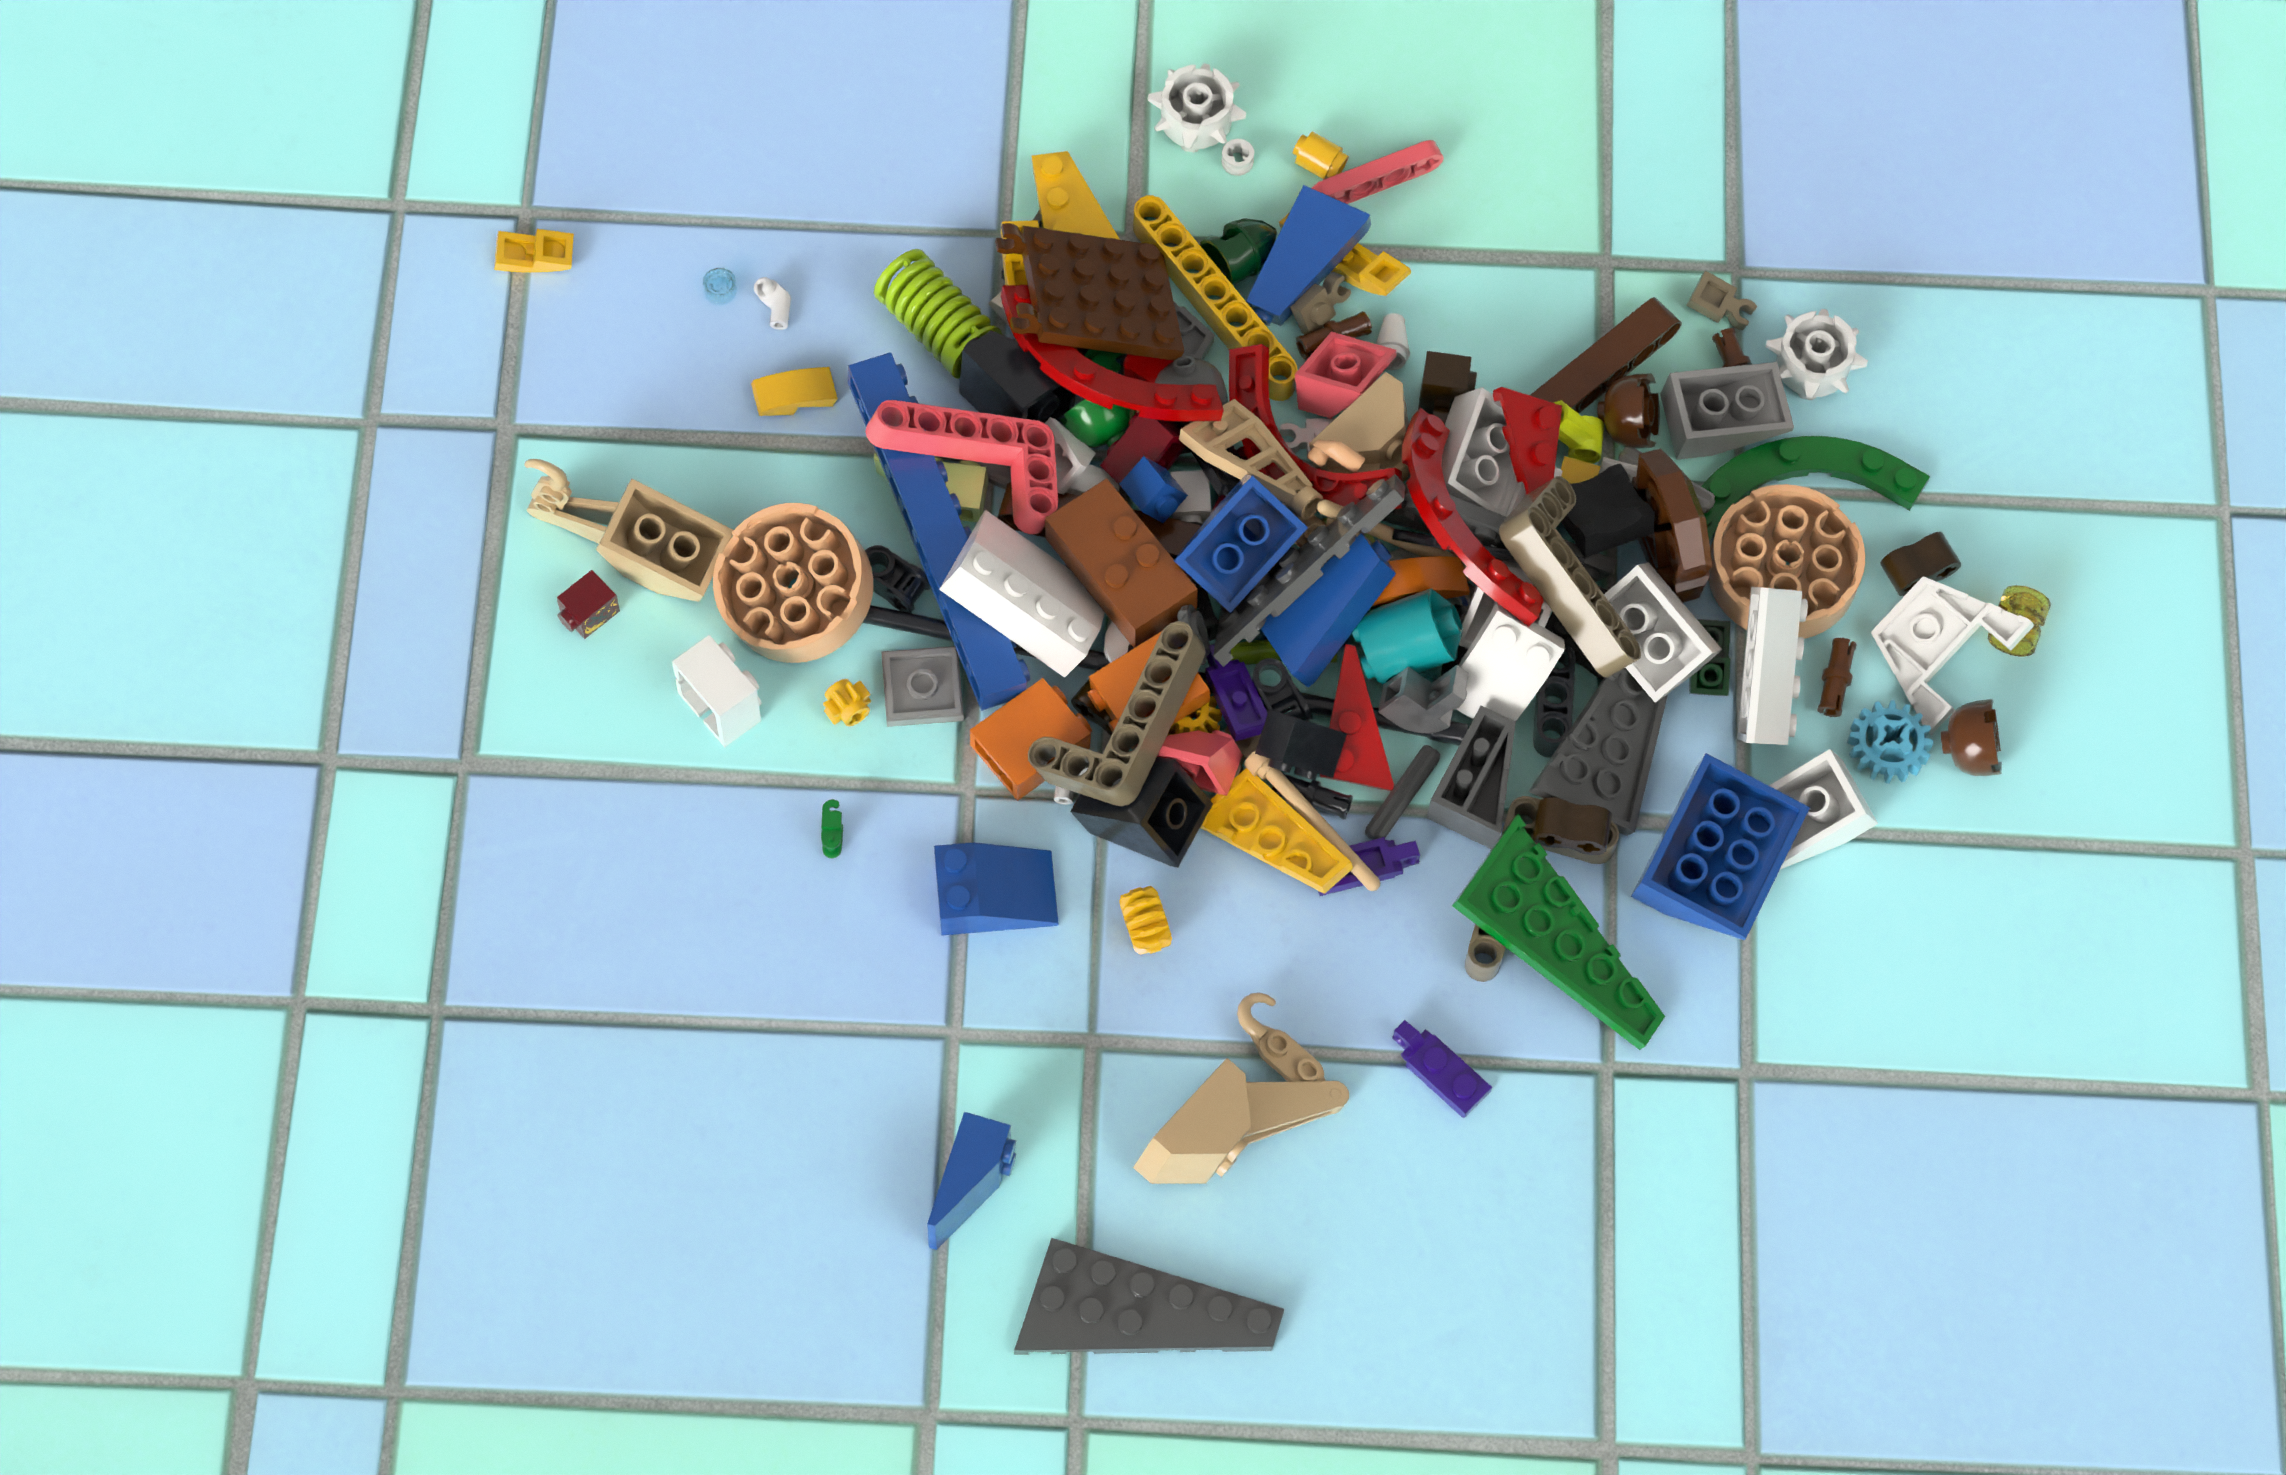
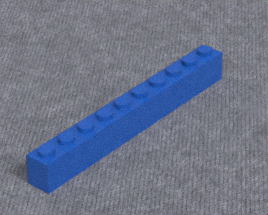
M891 352L848 365L847 382L865 426H867L879 405L886 400L918 403L915 396L909 397L905 387L908 385L905 369L901 363L896 365ZM873 445L981 711L1011 701L1026 690L1027 682L1030 681V674L1023 659L1018 660L1013 648H1016V643L939 590L972 533L969 526L963 527L959 515L962 514L956 494H949L945 483L948 482V476L941 460L936 462L935 457L932 455L882 449Z

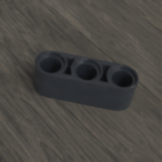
M1565 643V650L1558 660L1565 667L1562 669L1553 668L1544 684L1536 693L1533 745L1537 753L1547 758L1552 757L1572 727L1576 656L1572 647ZM1554 695L1563 702L1554 704L1549 702L1546 697ZM1552 730L1557 732L1561 737L1558 739L1548 738L1543 732Z

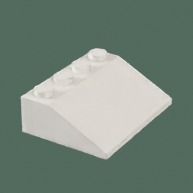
M987 510L981 515L939 589L1064 678L1087 656L1101 629L1105 614L1070 569Z

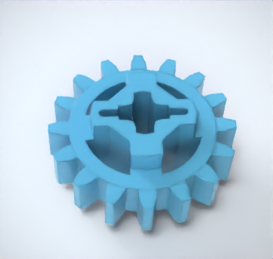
M1895 700L1890 701L1888 708H1883L1881 703L1877 701L1874 703L1872 712L1864 707L1861 710L1859 719H1854L1850 730L1853 732H1850L1847 743L1854 746L1849 756L1850 758L1860 757L1861 761L1857 767L1859 771L1867 767L1872 770L1870 779L1874 780L1878 774H1883L1885 783L1890 784L1893 775H1897L1901 782H1905L1909 772L1917 776L1922 768L1921 764H1927L1930 757L1928 751L1933 746V740L1926 738L1930 733L1931 727L1930 725L1920 726L1919 723L1923 717L1921 713L1914 716L1908 714L1910 705L1906 704L1902 710L1896 709ZM1866 732L1868 733V740L1872 743L1871 747H1868L1866 743ZM1910 736H1912L1914 741V752L1912 751L1913 745L1909 741Z

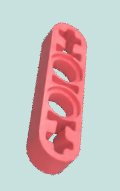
M1427 140L1324 179L1314 185L1312 189L1349 204L1427 174L1439 167L1444 158L1436 142Z

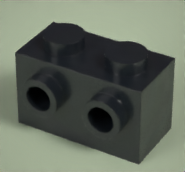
M1269 709L1255 754L1269 758V767L1290 773L1292 766H1294L1293 774L1316 781L1317 774L1333 778L1347 733Z

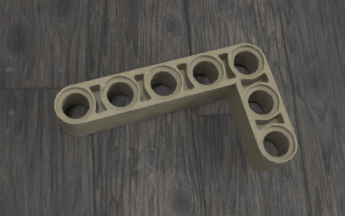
M1556 476L1527 494L1501 523L1499 534L1505 547L1537 588L1594 669L1603 677L1608 678L1641 658V649L1634 635L1556 529L1576 504V495L1570 483L1563 477Z
M1176 621L1163 629L1103 754L1052 737H1042L1032 743L1028 751V761L1046 782L1116 806L1129 805L1137 798L1205 656V646L1192 628L1185 622ZM1187 642L1184 647L1178 649L1180 645ZM1168 676H1171V677L1169 678V680H1167L1166 682L1162 683L1165 678H1167ZM1154 710L1150 716L1145 717L1150 711ZM1138 744L1137 747H1136L1134 750H1132V751L1129 752V750L1131 749V747H1133L1134 745ZM1055 757L1051 763L1047 764L1050 759ZM1085 768H1088L1085 773H1083L1082 775H1079L1082 770H1084ZM1122 778L1117 785L1112 786L1116 780Z
M1522 796L1512 801L1502 833L1517 814L1526 815L1533 822L1526 824L1524 829L1533 840L1537 809L1541 799ZM1611 821L1607 850L1601 855H1587L1569 848L1542 847L1544 850L1588 863L1603 864L1609 861L1614 854L1619 839V831L1617 826ZM1476 924L1465 959V969L1472 979L1486 982L1492 980L1497 975L1506 947ZM1486 953L1491 956L1493 962L1482 964L1476 960L1475 955Z

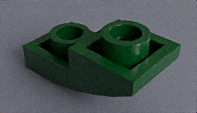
M1697 619L1721 647L1722 651L1689 678V694L1729 696L1731 621Z

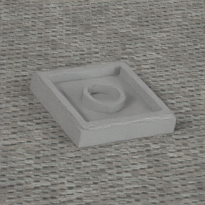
M955 646L881 652L887 727L964 721L959 655Z

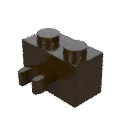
M1427 351L1418 410L1422 408L1428 414L1440 418L1445 424L1454 398L1475 390L1477 372L1470 371L1472 357Z

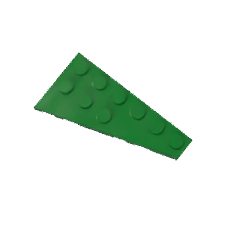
M1517 814L1452 906L1637 1049L1641 1050L1647 1045L1665 1018V1015L1639 979L1632 977L1619 959L1621 955L1613 944L1609 945L1597 929L1599 924L1565 877L1559 876L1546 859L1548 854L1540 843L1535 844L1524 829L1526 824Z

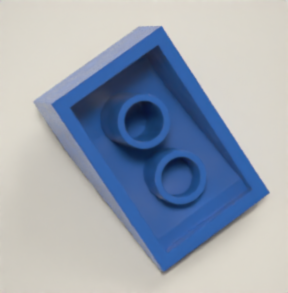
M1245 475L1219 503L1173 561L1231 613L1308 527L1253 475Z
M975 842L934 846L941 936L1059 925L1051 850Z
M968 1112L963 1113L927 1223L929 1248L937 1250L1000 1187L1003 1175H1011L1016 1159V1153H1014L1016 1140L1011 1139V1125Z

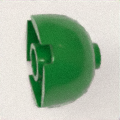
M1084 399L1065 413V417L1060 419L1059 422L1089 448H1098L1105 444L1110 447L1115 441L1121 439L1129 428V422L1135 415L1136 410L1114 405L1111 410Z

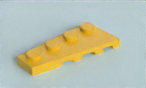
M1247 768L1233 779L1227 796L1216 794L1210 799L1213 805L1203 821L1201 829L1323 894L1329 891L1353 869L1351 861L1264 781L1258 776L1254 777Z

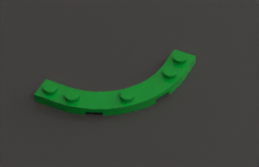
M1800 436L1768 442L1732 458L1717 469L1701 486L1715 496L1714 506L1708 513H1704L1709 543L1715 535L1722 516L1733 503L1735 505L1741 499L1750 495L1751 491L1775 479L1776 481H1781L1794 477L1808 476L1809 473H1830L1831 477L1863 485L1910 511L1927 485L1930 476L1881 449L1844 438Z

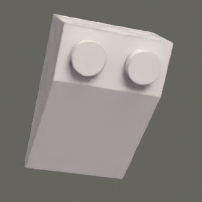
M1496 603L1458 665L1469 674L1466 686V699L1456 710L1474 719L1480 706H1483L1516 722L1544 684L1564 652V639L1535 622L1528 627Z
M1831 749L1769 785L1810 807L1780 869L1845 844L1878 824L1844 761Z

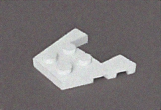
M1922 576L1871 631V634L1915 712L1923 715L1921 719L1922 725H1930L1931 730L1929 734L1932 735L1955 709L1927 685L1930 679L1980 626L1984 627L2011 651L2033 628L2034 624L2026 617L2017 616L2003 610L2001 607L1985 603L1968 596L1964 592Z

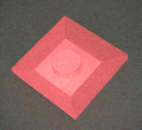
M1330 332L1295 373L1298 409L1331 419L1350 406L1378 379L1397 356L1396 350Z
M1197 730L1168 735L1157 757L1175 759L1201 790L1225 796L1228 795L1243 756L1233 737L1218 730H1214L1212 733Z

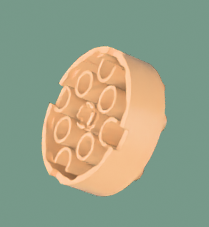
M1782 484L1766 486L1751 491L1750 495L1741 499L1735 505L1733 503L1724 513L1710 547L1713 567L1709 570L1710 577L1708 581L1715 600L1731 620L1747 630L1751 587L1802 591V599H1807L1808 607L1806 621L1799 622L1798 637L1806 639L1823 633L1845 615L1855 597L1864 573L1865 547L1855 522L1851 523L1848 517L1839 509L1840 505L1833 499L1807 487Z
M784 503L770 506L754 513L732 532L733 537L726 545L723 553H719L713 574V591L716 605L722 618L747 646L768 659L785 663H801L816 660L834 652L857 632L871 605L873 573L864 548L842 521L818 509L817 506L803 503ZM797 578V581L792 585V588H788L790 582L793 579Z

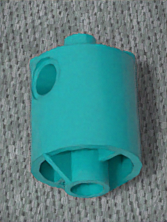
M1430 588L1368 611L1356 626L1352 635L1357 643L1361 642L1365 656L1361 657V664L1368 679L1375 677L1378 683L1383 685L1407 667L1420 673L1456 660L1463 626L1455 606Z

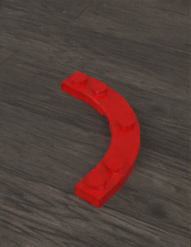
M1003 285L1000 297L1010 328L1011 317L1019 318L1016 309L1017 303L1031 304L1028 285ZM1012 331L1024 352H1031L1041 363L1040 369L1046 375L1072 393L1111 410L1114 405L1139 411L1138 417L1164 421H1221L1224 408L1215 384L1176 385L1137 380L1094 363L1071 346L1042 343L1038 341L1037 334H1018Z
M1263 344L1229 349V401L1237 400L1264 423L1312 483V488L1323 496V500H1329L1343 507L1351 502L1357 504L1367 496L1366 492L1378 480L1384 479L1387 481L1396 474L1402 481V471L1395 467L1359 473H1335L1317 469L1305 463L1288 447L1274 421L1269 399V348ZM1245 438L1241 440L1245 447L1243 451L1248 459L1261 452L1251 439ZM1274 462L1258 470L1274 480L1285 475ZM1402 502L1395 509L1402 508Z
M1420 408L1411 417L1402 444V463L1409 468L1411 477L1406 483L1412 500L1426 526L1442 549L1453 550L1467 566L1462 572L1484 593L1529 627L1539 617L1544 599L1535 586L1522 581L1509 571L1505 563L1491 555L1461 518L1454 501L1450 498L1442 472V454L1450 430L1445 427L1440 418L1428 414Z

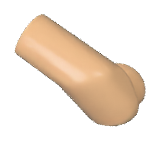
M1332 440L1315 441L1312 444L1314 447L1307 455L1308 459L1319 467L1324 466L1327 460L1331 458L1352 473H1356L1365 461L1363 456L1343 442Z

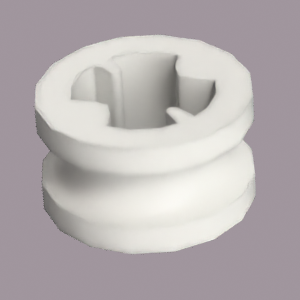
M1237 138L1228 141L1222 149L1221 163L1223 169L1235 176L1245 175L1250 172L1254 163L1253 146L1244 139ZM1233 153H1241L1242 161L1236 162Z

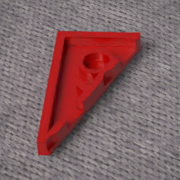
M1499 387L1493 390L1494 402L1500 401L1507 424L1502 427L1505 440L1510 446L1509 455L1517 483L1523 482L1527 495L1554 478L1562 405L1508 388Z
M1346 644L1329 728L1347 733L1333 778L1321 774L1320 777L1392 791L1394 783L1355 646Z

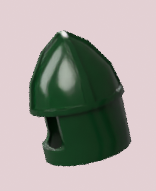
M1243 218L1227 223L1223 228L1222 236L1218 238L1211 235L1201 241L1200 246L1234 286L1245 278L1255 276L1261 271L1276 241L1277 231L1276 228L1262 220Z

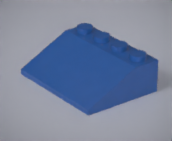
M1706 753L1696 766L1631 897L1667 916L1745 940L1810 807Z

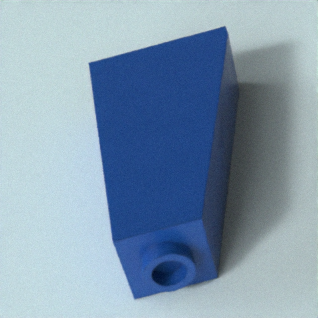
M1303 185L1246 300L1265 325L1270 326L1271 322L1279 326L1284 324L1293 314L1290 307L1314 283L1319 285L1369 231L1371 227L1370 214Z
M1362 533L1358 535L1349 547L1350 550L1341 559L1337 556L1330 558L1320 569L1324 574L1279 616L1273 617L1269 614L1266 617L1267 620L1261 628L1262 632L1290 673L1308 688L1315 683L1396 574L1388 562L1392 555L1378 539L1372 543Z

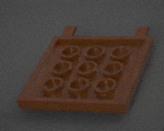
M1002 224L1003 238L1007 239L996 238L997 252L1002 254H1022L1031 304L1017 303L1016 309L1019 318L1011 317L1010 319L1013 332L1018 334H1037L1038 341L1042 343L1173 361L1182 357L1184 346L1163 254L1155 245L1023 226L1020 231L1019 227L1014 224Z

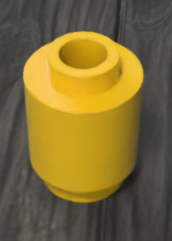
M1313 131L1308 137L1301 135L1292 154L1297 156L1295 164L1322 179L1342 173L1349 158L1348 155L1342 152L1343 148Z

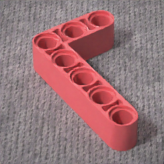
M886 400L879 405L866 426L865 432L868 440L876 447L882 449L1010 466L1013 519L1018 529L1030 535L1040 533L1045 527V518L1058 508L1054 434L1051 428L1043 422L897 400Z

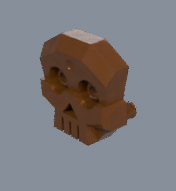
M1661 448L1641 453L1638 458L1636 477H1632L1631 483L1642 500L1648 503L1655 512L1654 534L1638 539L1646 562L1650 563L1683 603L1700 598L1710 577L1709 570L1713 566L1706 518L1692 482Z

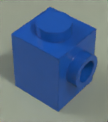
M1145 456L1119 483L1143 513L1161 523H1164L1188 496L1166 468Z

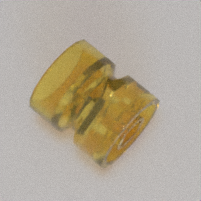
M2018 585L2008 586L2003 591L1998 607L2017 616L2021 615L2028 618L2034 626L2011 651L1992 634L1988 633L1987 639L1992 646L2003 653L2019 657L2030 656L2035 653L2041 636L2039 626H2044L2051 603L2043 593L2033 588Z

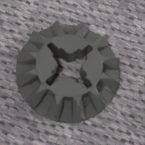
M1193 605L1181 606L1177 615L1178 621L1187 623L1205 646V656L1201 665L1206 664L1207 656L1210 654L1206 624L1201 613L1196 611Z

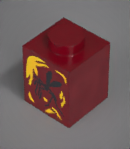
M590 570L557 597L560 610L557 614L559 620L570 632L576 629L584 639L620 612L617 595L593 570Z

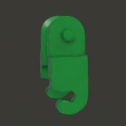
M834 799L828 800L823 804L821 825L823 854L831 859L841 854L843 842L842 812L830 810L832 807L837 809L840 806L839 801Z

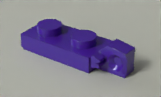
M1215 644L1210 645V654L1207 656L1209 667L1205 668L1206 680L1234 741L1260 735L1268 713L1245 663L1239 662L1238 659L1230 660L1223 667L1213 656Z
M1385 837L1349 846L1380 881L1395 878V876L1403 874V868L1419 864L1420 852L1416 840L1395 845L1394 840H1385ZM1350 871L1325 894L1320 891L1318 893L1319 896L1364 885Z
M1406 1020L1394 1030L1392 1039L1405 1049L1401 1056L1407 1062L1406 1067L1462 1118H1465L1491 1092L1492 1086L1436 1035H1432L1426 1029L1420 1034Z

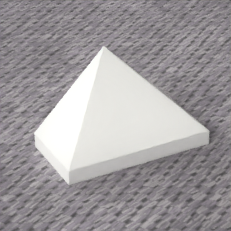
M1050 417L1045 424L1051 428L1054 434L1057 491L1064 495L1086 469L1096 453L1078 440L1056 419Z

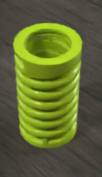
M912 249L897 257L882 272L874 286L873 293L875 298L880 303L886 305L887 310L895 315L897 320L905 325L910 333L914 334L916 340L922 343L925 349L931 352L934 358L941 362L943 367L956 379H960L962 351L970 340L976 337L981 338L989 331L1003 335L1001 329L991 325L990 318L986 315H981L980 308L972 304L971 299L963 295L959 287L953 286V281L944 276L943 271L935 267V263L920 249ZM904 266L905 268L895 277V279L892 281L891 285L888 288L889 282L892 279V277L899 269H901Z

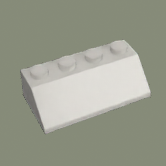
M1751 587L1737 739L1740 741L1755 744L1788 745V738L1795 736L1797 716L1796 714H1791L1792 698L1798 699L1800 692V676L1795 675L1796 660H1802L1804 650V638L1798 637L1799 622L1806 621L1808 607L1807 599H1802V591Z

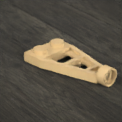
M1233 399L1222 405L1224 412L1221 421H1194L1181 428L1179 440L1204 461L1240 480L1245 475H1253L1278 500L1287 504L1303 520L1311 518L1318 511L1317 505L1323 500V496L1312 488V483L1264 423L1237 400ZM1245 438H1249L1261 452L1248 460H1243L1229 453L1226 449ZM1274 462L1285 475L1274 480L1258 470Z

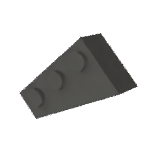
M1480 706L1430 800L1427 819L1492 849L1501 836L1515 721Z

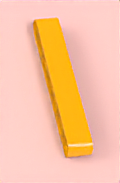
M1153 195L1141 197L1134 206L1133 231L1141 243L1155 245L1163 254L1168 276L1228 350L1263 344L1269 348V398L1275 401L1289 399L1296 389L1295 373L1298 370L1295 360L1166 203ZM1153 217L1156 218V220L1148 221L1143 218ZM1174 243V244H1177L1178 246L1168 247V246H1166V245H1164V244ZM1195 269V270H1198L1199 272H1198V273H1189V272H1187L1186 270ZM1211 295H1216L1221 297V299L1212 300L1208 297ZM1231 322H1239V323H1242L1243 325H1242V326H1239V327H1235V326L1230 325L1229 323H1231ZM1282 375L1285 376L1287 379L1276 380L1273 378V376Z

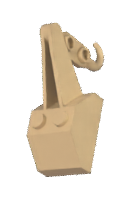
M1385 372L1309 443L1310 450L1314 447L1312 444L1317 440L1343 442L1365 458L1364 463L1356 473L1395 467L1402 471V482H1404L1410 472L1408 466L1402 463V444L1409 425L1403 383ZM1331 458L1321 467L1313 463V467L1335 473H1352ZM1283 503L1308 527L1295 542L1299 547L1308 542V536L1321 525L1327 527L1335 521L1327 517L1326 524L1315 515L1307 520H1303L1287 504ZM1359 531L1356 534V536L1360 535L1361 533L1364 535V533L1362 531Z
M528 459L524 463L526 468H535L548 475L547 477H540L531 493L532 500L527 508V512L530 515L598 543L596 551L622 576L657 594L697 602L702 599L713 577L719 553H723L726 545L732 538L733 529L634 479H631L619 502L570 497L572 493L568 487L570 482L567 480V476L562 469L540 459Z
M1251 993L1244 997L1238 1006L1237 1016L1239 1024L1252 1038L1260 1057L1288 1082H1246L1245 1073L1226 1058L1158 1131L1133 1168L1151 1184H1206L1215 1173L1222 1177L1236 1162L1237 1157L1248 1144L1322 1117L1336 1114L1347 1103L1349 1099L1347 1087L1339 1081H1326L1323 1067L1319 1061L1288 1034L1262 1025L1252 1016L1251 1007L1255 1003H1265L1269 1006L1276 1004V1001L1269 995Z

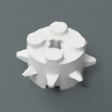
M1205 63L1200 69H1196V65H1188L1176 71L1169 69L1163 91L1148 95V101L1161 109V120L1154 127L1155 131L1164 130L1165 134L1173 142L1180 145L1184 151L1193 153L1199 149L1216 145L1219 142L1225 144L1232 122L1246 118V112L1233 104V92L1240 86L1237 81L1230 83L1228 78L1219 70L1213 68L1212 72L1210 65Z
M1821 309L1818 315H1816L1817 311H1811L1796 318L1786 315L1787 329L1784 337L1767 340L1766 348L1777 354L1776 362L1782 381L1794 392H1797L1798 396L1802 399L1813 400L1816 397L1835 393L1838 389L1847 393L1849 388L1846 379L1850 370L1867 367L1868 360L1856 353L1855 350L1857 343L1856 335L1859 333V330L1857 328L1851 329L1839 316L1829 317L1828 310Z

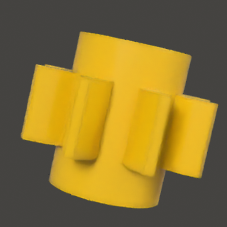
M841 679L831 685L825 692L827 701L823 703L825 706L824 712L834 725L842 720L846 726H854L869 714L870 708L867 705L871 703L869 698L871 694L862 681L852 685L848 679Z

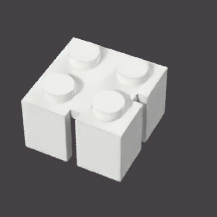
M708 635L674 659L672 664L678 694L698 717L710 709L713 711L703 722L719 742L726 747L761 722L759 706L762 703L757 694L759 685L752 674L747 670L741 672L734 664L736 659L731 650L723 642L718 645Z

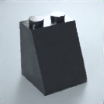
M989 331L981 338L976 337L970 340L962 351L959 393L978 412L1037 420L1046 423L1051 417L1059 422L1060 419L1065 417L1064 414L1074 407L1076 394L1046 375L1040 369L1041 363L1030 351L1024 352L1014 339L994 331Z
M1156 757L1139 795L1129 805L1116 806L1080 794L1070 812L1090 834L1178 868L1213 803L1175 759ZM1122 778L1116 780L1112 786L1117 785Z

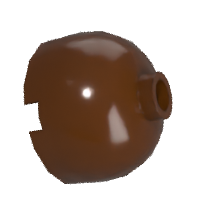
M1651 373L1624 376L1614 381L1607 389L1604 401H1599L1598 418L1604 422L1610 437L1624 447H1655L1656 442L1651 441L1650 437L1651 433L1653 435H1658L1660 404L1658 393H1651L1649 384L1656 383Z
M1993 699L1979 700L1962 705L1950 716L1948 731H1941L1943 754H1951L1955 766L1962 772L1973 776L2002 774V762H1998L1997 752L2001 751L1996 711L1992 709Z

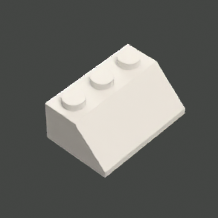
M1481 387L1454 398L1445 423V427L1450 432L1443 449L1442 472L1450 495L1506 516L1517 486L1516 476L1509 455L1510 446L1505 440L1502 427L1507 424L1500 401L1494 402L1493 394Z
M1649 562L1634 567L1604 594L1634 635L1641 649V658L1625 668L1654 702L1662 699L1722 651L1721 647Z

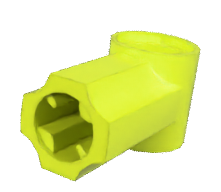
M1562 400L1553 402L1562 405L1558 439L1569 447L1568 457L1591 464L1599 462L1602 454L1604 422L1594 416H1581Z

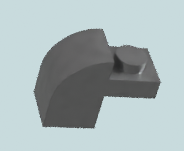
M1456 665L1431 683L1416 671L1407 667L1383 684L1378 712L1408 731L1435 733L1450 727L1452 711L1459 708L1466 699L1469 673Z

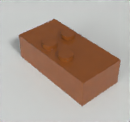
M1107 478L1045 518V538L1133 648L1163 631L1170 623L1178 621L1177 615L1181 606L1191 604L1195 610L1197 609V587L1179 565L1173 561L1174 559Z

